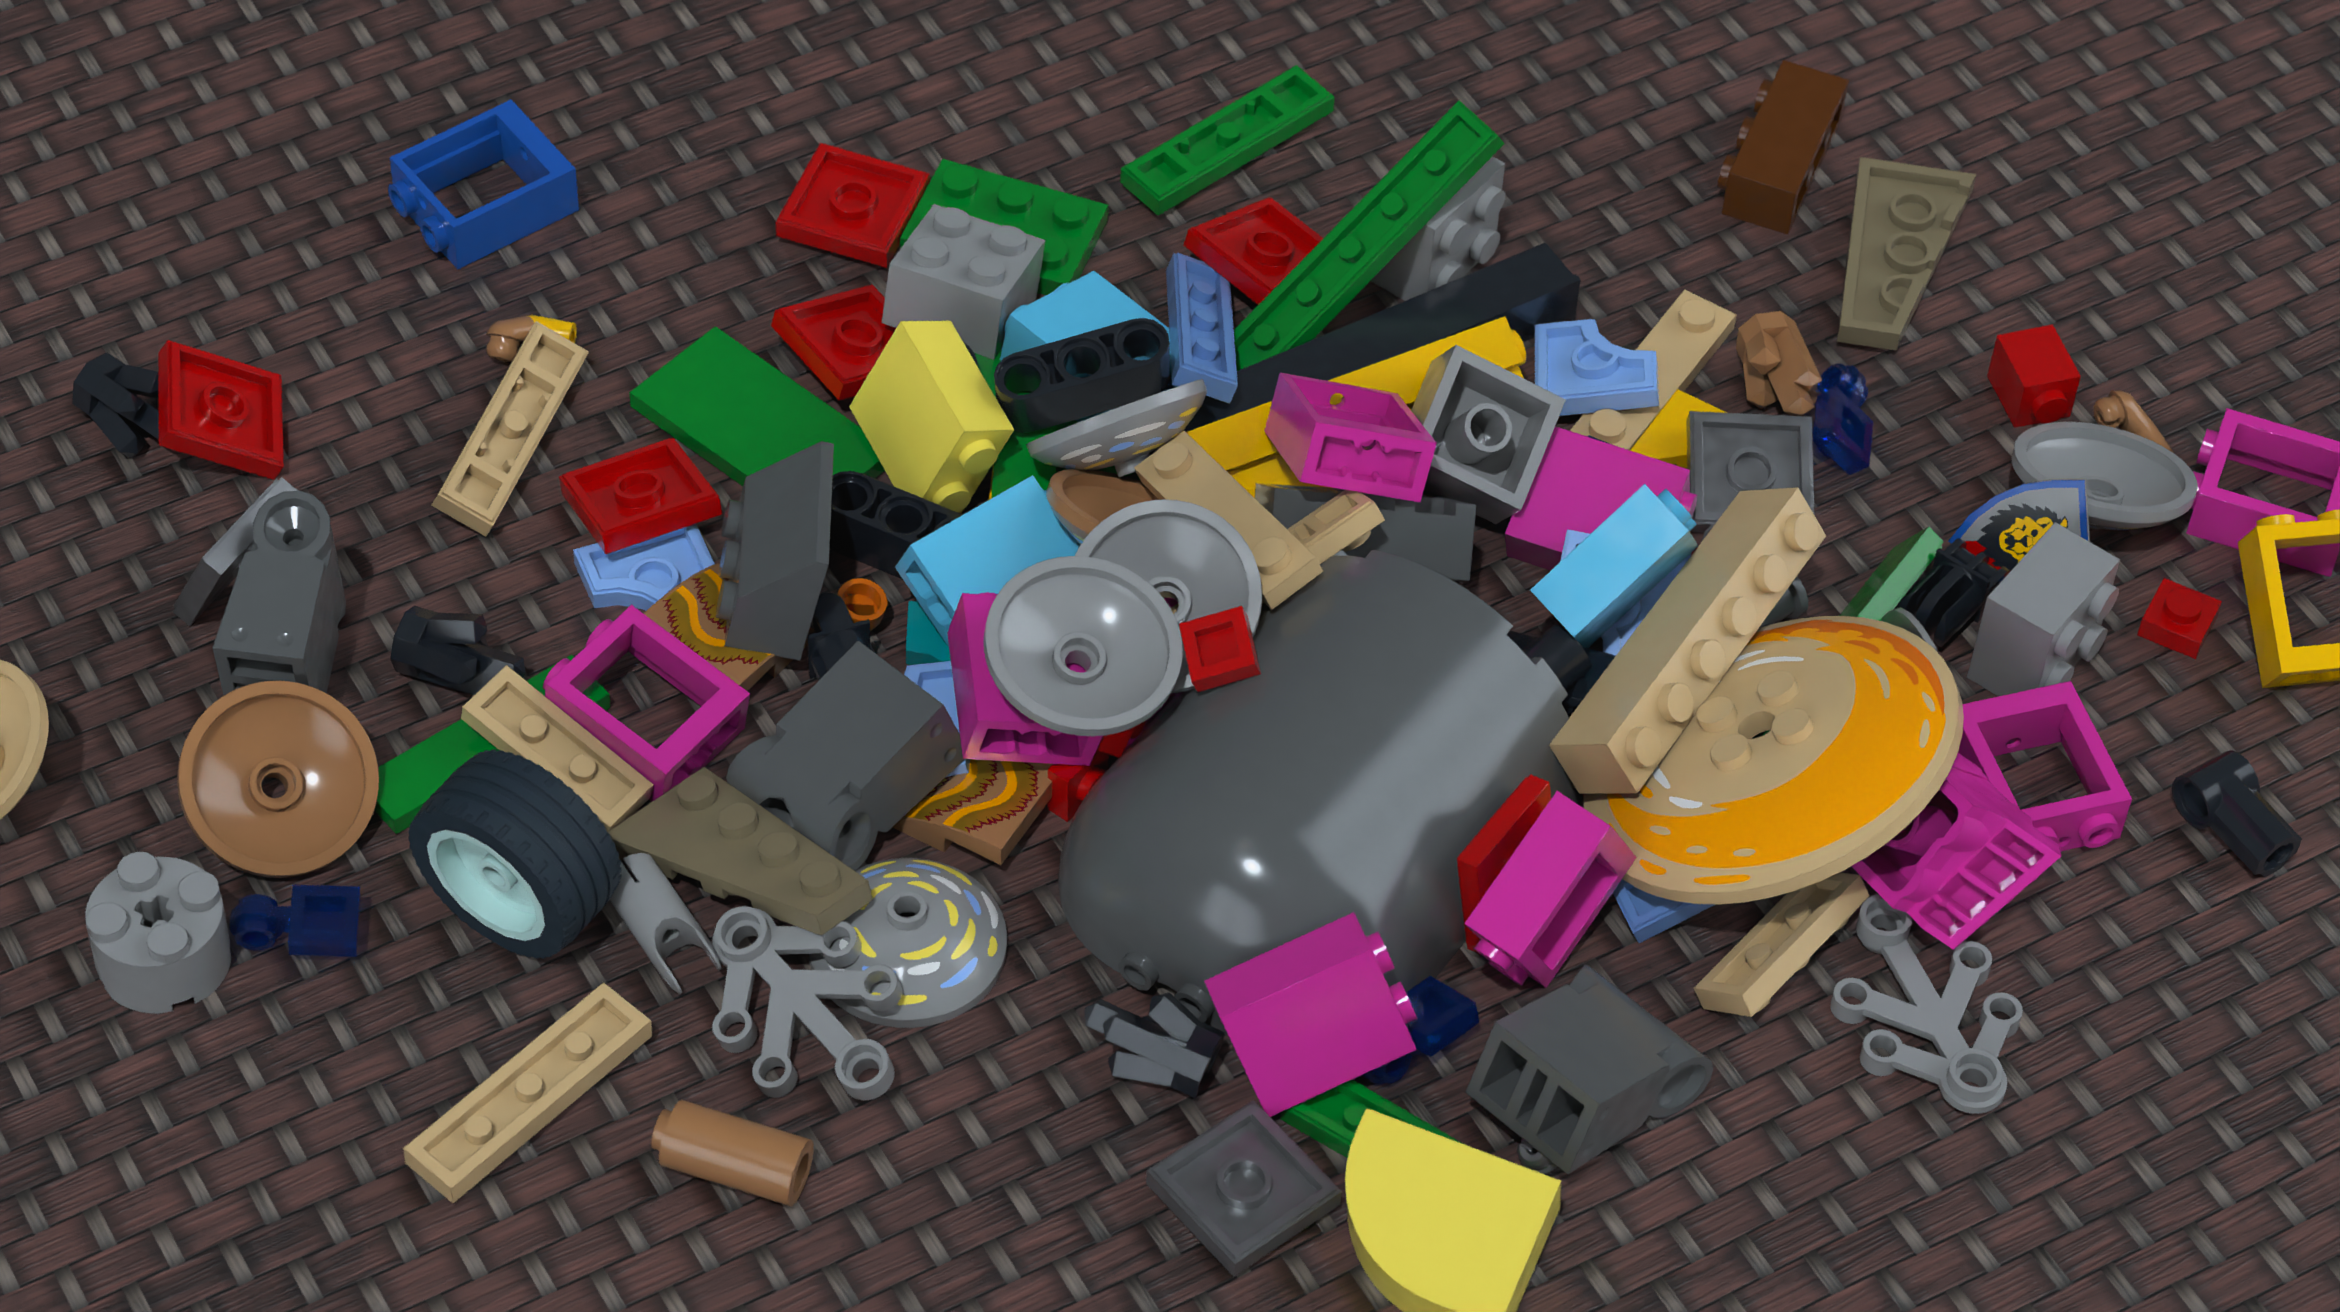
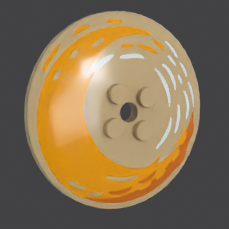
M1850 616L1801 618L1760 627L1706 701L1699 706L1695 716L1639 792L1583 794L1584 809L1612 826L1635 854L1636 859L1623 877V880L1651 895L1692 904H1731L1766 899L1793 892L1827 879L1865 859L1893 839L1922 812L1945 781L1958 754L1964 723L1962 699L1955 679L1944 659L1922 638L1904 628L1883 621ZM1770 730L1764 736L1752 739L1757 734Z

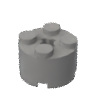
M147 852L131 853L121 859L117 869L108 874L96 886L89 898L85 912V921L95 967L105 990L117 1003L143 1013L160 1014L173 1011L172 1004L183 1002L193 997L195 1003L207 998L225 979L232 957L222 896L218 881L214 875L204 871L199 866L178 858L154 857Z

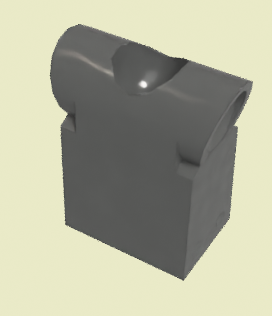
M299 490L284 491L269 498L257 512L253 522L254 543L251 551L244 554L213 645L223 695L240 687L264 681L301 683L327 693L339 639L337 626L346 613V599L330 517L324 504L314 495Z
M857 641L776 724V735L763 737L749 744L737 754L729 766L726 779L727 783L855 871L867 859L874 846L878 831H889L964 759L962 756L960 734L944 705L860 641Z
M1585 964L1569 986L1565 984L1495 1022L1466 1093L1565 1173L1570 1174L1641 1127L1649 1115L1654 1118L1668 1117L1687 1107L1704 1091L1711 1080L1714 1068L1709 1058L1647 1012L1597 971Z

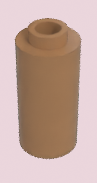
M680 1100L672 1111L664 1109L655 1124L651 1140L652 1149L659 1151V1164L663 1167L788 1206H793L802 1193L810 1171L814 1151V1143L811 1139L685 1100Z

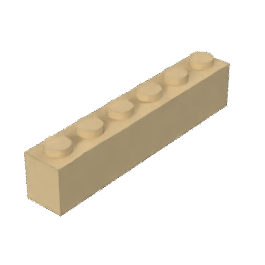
M1798 487L1740 491L1549 744L1579 794L1639 792L1695 716L1699 706L1706 701L1822 543L1826 534Z

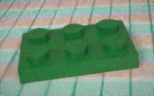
M942 159L900 237V249L933 204L945 208H958L970 216L1001 226H1013L1019 228L1025 234L1046 240L1037 293L1048 295L1060 285L1071 283L1080 278L1108 222V204Z

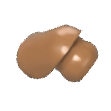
M2120 390L2111 391L2109 397L2100 398L2095 402L2093 412L2099 425L2113 428L2118 426L2121 430L2149 439L2174 453L2156 425L2131 394Z

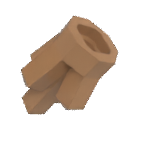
M1782 311L1755 314L1738 328L1736 350L1743 363L1747 400L1760 410L1779 400L1784 412L1788 415L1805 416L1815 407L1814 403L1822 396L1816 386L1822 379L1795 321Z

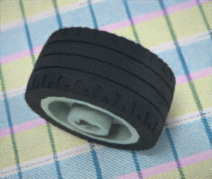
M485 750L474 755L458 767L426 800L409 826L408 841L410 842L409 846L412 850V856L415 858V863L421 870L422 876L425 877L426 882L432 887L435 894L441 898V901L460 920L468 924L471 929H474L479 934L510 952H515L521 956L525 955L529 958L551 957L572 942L607 904L617 889L622 876L620 874L622 872L620 867L621 860L619 859L618 851H616L615 843L606 831L604 824L600 822L599 817L591 810L590 806L572 788L563 783L560 778L554 776L553 773L545 770L539 764H535L533 761L525 759L520 755H514L511 752Z

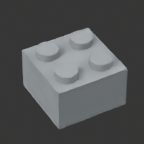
M1492 156L1377 273L1371 282L1406 301L1464 277L1478 262L1480 264L1486 263L1495 253L1500 241L1497 225L1499 211L1504 204L1506 196L1505 191L1502 190L1505 163Z
M933 204L889 264L882 323L897 328L900 321H951L962 341L974 353L994 360L1003 347L1004 327L1009 314L1019 306L1028 305L1036 300L1046 240L1025 234L1022 230L1013 226H1001L970 216L958 208H945Z
M1458 345L1453 346L1431 361L1411 409L1437 443L1424 489L1438 496L1476 504V515L1494 524L1521 511L1566 399Z
M2055 522L1987 597L1967 678L1997 696L2070 681L2074 673V666L2081 658L2087 662L2092 660L2105 641L2108 630L2101 625L2103 619L2115 604L2119 594V588L2113 586L2120 559Z

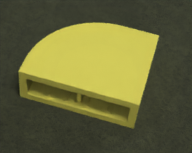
M1366 1108L1355 1132L1346 1163L1345 1188L1351 1241L1365 1273L1375 1287L1392 1304L1403 1312L1517 1311L1560 1209V1180Z

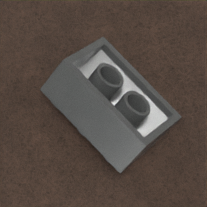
M821 441L747 476L740 500H728L722 525V537L731 538L732 540L726 539L719 566V577L727 578L729 581L723 580L716 608V618L726 620L724 646L775 654V656L795 660L801 659L829 565L833 443Z

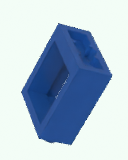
M512 100L389 157L392 184L388 185V193L393 206L402 217L410 216L420 227L422 236L429 248L435 253L441 251L457 270L579 210L576 168ZM501 160H504L526 184L457 219L433 194Z

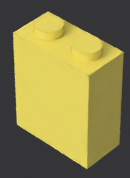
M900 321L849 406L894 487L960 514L970 503L973 494L991 466L996 462L999 453L1014 431L1013 426L951 321Z

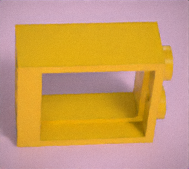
M2340 509L2319 514L2317 521L2295 523V517L2291 514L2262 518L2256 522L2257 526L2238 542L2262 688L2340 681V643L2293 647L2276 552V549L2340 543Z

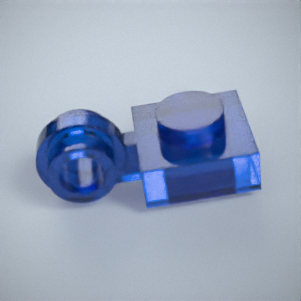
M1837 363L1822 373V381L1817 384V389L1821 394L1817 396L1815 422L1812 430L1813 442H1815L1823 455L1831 457L1843 470L1852 475L1870 466L1874 421L1859 408L1868 396L1865 376L1855 366H1845L1842 363Z
M293 884L291 906H279L276 900L266 895H248L240 899L238 906L231 911L229 929L235 936L236 942L241 947L250 950H265L272 947L276 939L285 932L289 933V955L357 957L361 905L360 886Z
M1431 976L1406 993L1417 1016V1019L1406 1024V1027L1416 1049L1429 1057L1434 1056L1479 1023L1475 1001ZM1411 1053L1362 1074V1076L1375 1084L1394 1083L1407 1072L1411 1062Z

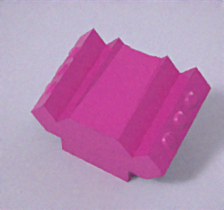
M1958 753L1945 781L1922 812L1888 843L1851 867L1893 909L1907 912L1923 930L1954 950L2002 907L2011 902L2024 888L2034 882L2039 875L2062 855L2059 844L2034 828L2029 815L2007 800L1988 781L1980 767Z

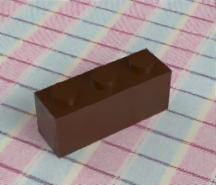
M1783 60L1774 80L1764 79L1762 81L1754 105V112L1757 115L1755 118L1745 117L1736 142V150H1739L1738 155L1728 154L1720 171L1717 187L1726 190L1722 208L1723 215L1787 235L1789 234L1841 122L1849 83L1848 79Z

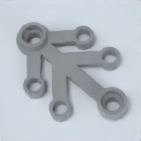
M1879 894L1867 898L1860 908L1856 924L1857 935L1869 951L1883 955L1910 1003L1872 990L1861 979L1845 978L1840 980L1834 987L1830 1003L1831 1011L1838 1020L1844 1023L1856 1024L1869 1017L1931 1040L1940 1056L1902 1044L1901 1039L1895 1033L1878 1029L1869 1032L1863 1040L1860 1052L1861 1065L1866 1071L1877 1076H1887L1898 1069L1939 1085L1943 1098L1951 1106L1963 1112L1979 1114L1995 1109L2003 1101L2007 1089V1077L1998 1060V1056L2005 1039L2013 1036L2019 1028L2023 1014L2022 1005L2016 997L2008 993L1997 992L1989 995L1984 1000L1979 1017V1024L1982 1029L1972 1048L1968 1047L1958 1029L1975 987L1982 985L1988 978L1992 965L1991 952L1984 945L1974 941H1967L1958 945L1953 951L1949 965L1951 976L1940 998L1907 942L1913 920L1907 912L1893 909ZM1877 928H1884V929H1887L1888 931H1883V930H1880V929H1877ZM1971 960L1976 962L1980 967L1969 968L1965 966L1961 961ZM1854 997L1857 998L1861 1002V1004H1848L1842 998ZM1991 1012H2004L2010 1019H1998ZM1872 1049H1884L1891 1054V1056H1878L1873 1053ZM1964 1082H1973L1980 1087H1973Z
M741 906L733 908L722 915L716 924L712 945L719 956L721 964L727 967L722 1008L713 1020L712 1030L721 1047L728 1052L740 1053L749 1049L754 1044L758 1031L756 1024L748 1013L755 973L757 972L771 988L761 1056L756 1059L752 1068L753 1078L761 1092L768 1097L779 1098L790 1093L797 1083V1071L790 1060L795 1017H797L836 1060V1075L844 1090L851 1097L859 1100H872L883 1095L890 1088L895 1074L893 1063L885 1048L880 1043L871 1039L856 1040L819 999H863L865 1004L872 1010H889L896 1006L902 997V986L893 969L886 965L878 964L870 966L865 970H792L779 956L780 954L822 953L826 962L834 967H846L854 963L859 958L862 949L861 940L854 927L842 921L821 936L797 926H776L769 914L757 908ZM748 936L758 937L750 946L738 949L739 943ZM840 937L850 938L848 945L842 950H829L831 943L835 939ZM879 981L890 982L886 992L880 995L870 994V989L875 983ZM736 1022L745 1023L744 1029L740 1034L733 1037L725 1036V1032L731 1024ZM774 1067L785 1068L784 1074L780 1079L772 1082L765 1081V1076L770 1069ZM869 1068L879 1070V1073L873 1079L863 1083L858 1082V1077L864 1070Z

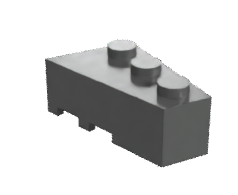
M1256 483L1255 499L1288 529L1343 492L1344 489ZM1362 493L1376 503L1385 521L1370 530L1371 534L1363 544L1355 549L1346 551L1347 556L1365 558L1372 550L1382 551L1421 564L1449 579L1470 581L1476 504L1432 494H1423L1421 502Z

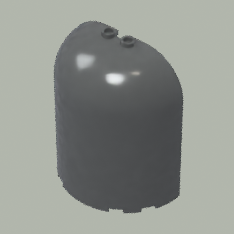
M1341 550L1320 564L1323 570L1321 574L1271 610L1265 603H1262L1259 623L1253 636L1261 674L1200 692L1192 689L1176 693L1088 792L1072 818L1063 843L1058 873L1060 902L1070 927L1083 945L1100 961L1119 972L1133 987L1140 990H1149L1155 982L1170 986L1177 991L1174 997L1201 1022L1224 1031L1225 1035L1228 1036L1204 980L1354 912L1365 936L1377 931L1379 932L1395 969L1383 974L1389 987L1401 982L1413 1007L1466 942L1456 859L1524 778L1530 774L1550 782L1551 798L1556 791L1577 804L1583 798V794H1579L1549 746L1569 719L1562 705V701L1568 694L1543 657L1528 658L1520 647L1506 635L1513 626L1486 602L1446 576L1421 564L1382 551L1372 550L1363 558L1347 556Z

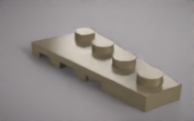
M1860 157L1855 183L1837 342L1897 350L1973 191L1976 174Z
M705 767L684 779L664 795L608 831L612 841L615 843L620 860L631 854H650L665 876L673 879L680 873L701 881L703 891L723 899L728 895L744 897L751 900L753 908L760 909L773 918L821 936L873 900L869 882L866 878Z

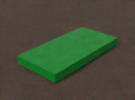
M716 326L629 392L630 407L741 486H744L747 476L821 441L834 444L833 475L839 472L854 471L877 478L885 471L860 426Z

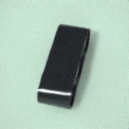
M1138 318L1013 353L1003 358L994 372L996 399L1013 426L1014 431L1028 433L1121 407L1162 392L1168 386L1171 377L1169 336L1165 328L1155 320ZM1143 356L1150 358V359H1148V360H1136V359H1134V358H1136V357H1143ZM1084 373L1091 375L1089 377L1082 378L1075 377V375ZM1018 391H1031V393L1025 395L1014 394Z
M854 471L839 472L832 476L829 548L902 579L895 566L908 547L963 514L865 474Z

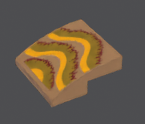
M717 563L681 582L643 614L748 691L766 672L775 678L793 659L775 656V654L724 646L726 620L716 618V608L723 580L729 581V579L719 577L720 564ZM811 627L809 628L808 635L814 634V629ZM807 639L804 645V649L808 646Z
M970 759L969 773L945 777L903 816L893 828L944 853L954 842L1002 865L1052 798V780L1048 779V768L1053 764Z

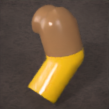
M536 315L499 320L492 324L486 334L490 336L486 351L489 357L493 359L512 362L519 350L520 344L525 340L535 321L575 343L577 334L576 323Z

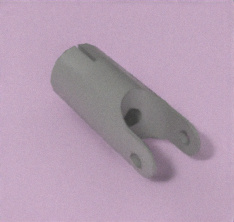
M636 853L623 858L637 881L633 880L621 862L622 872L620 874L622 876L620 883L609 900L661 977L674 991L682 994V990L665 964V960L673 951L689 944L701 947L715 967L721 970V962L712 942L653 857L646 853Z

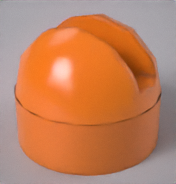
M855 578L846 581L840 587L837 595L843 599L853 623L869 619L871 632L883 619L887 607L886 594L878 584L868 579Z

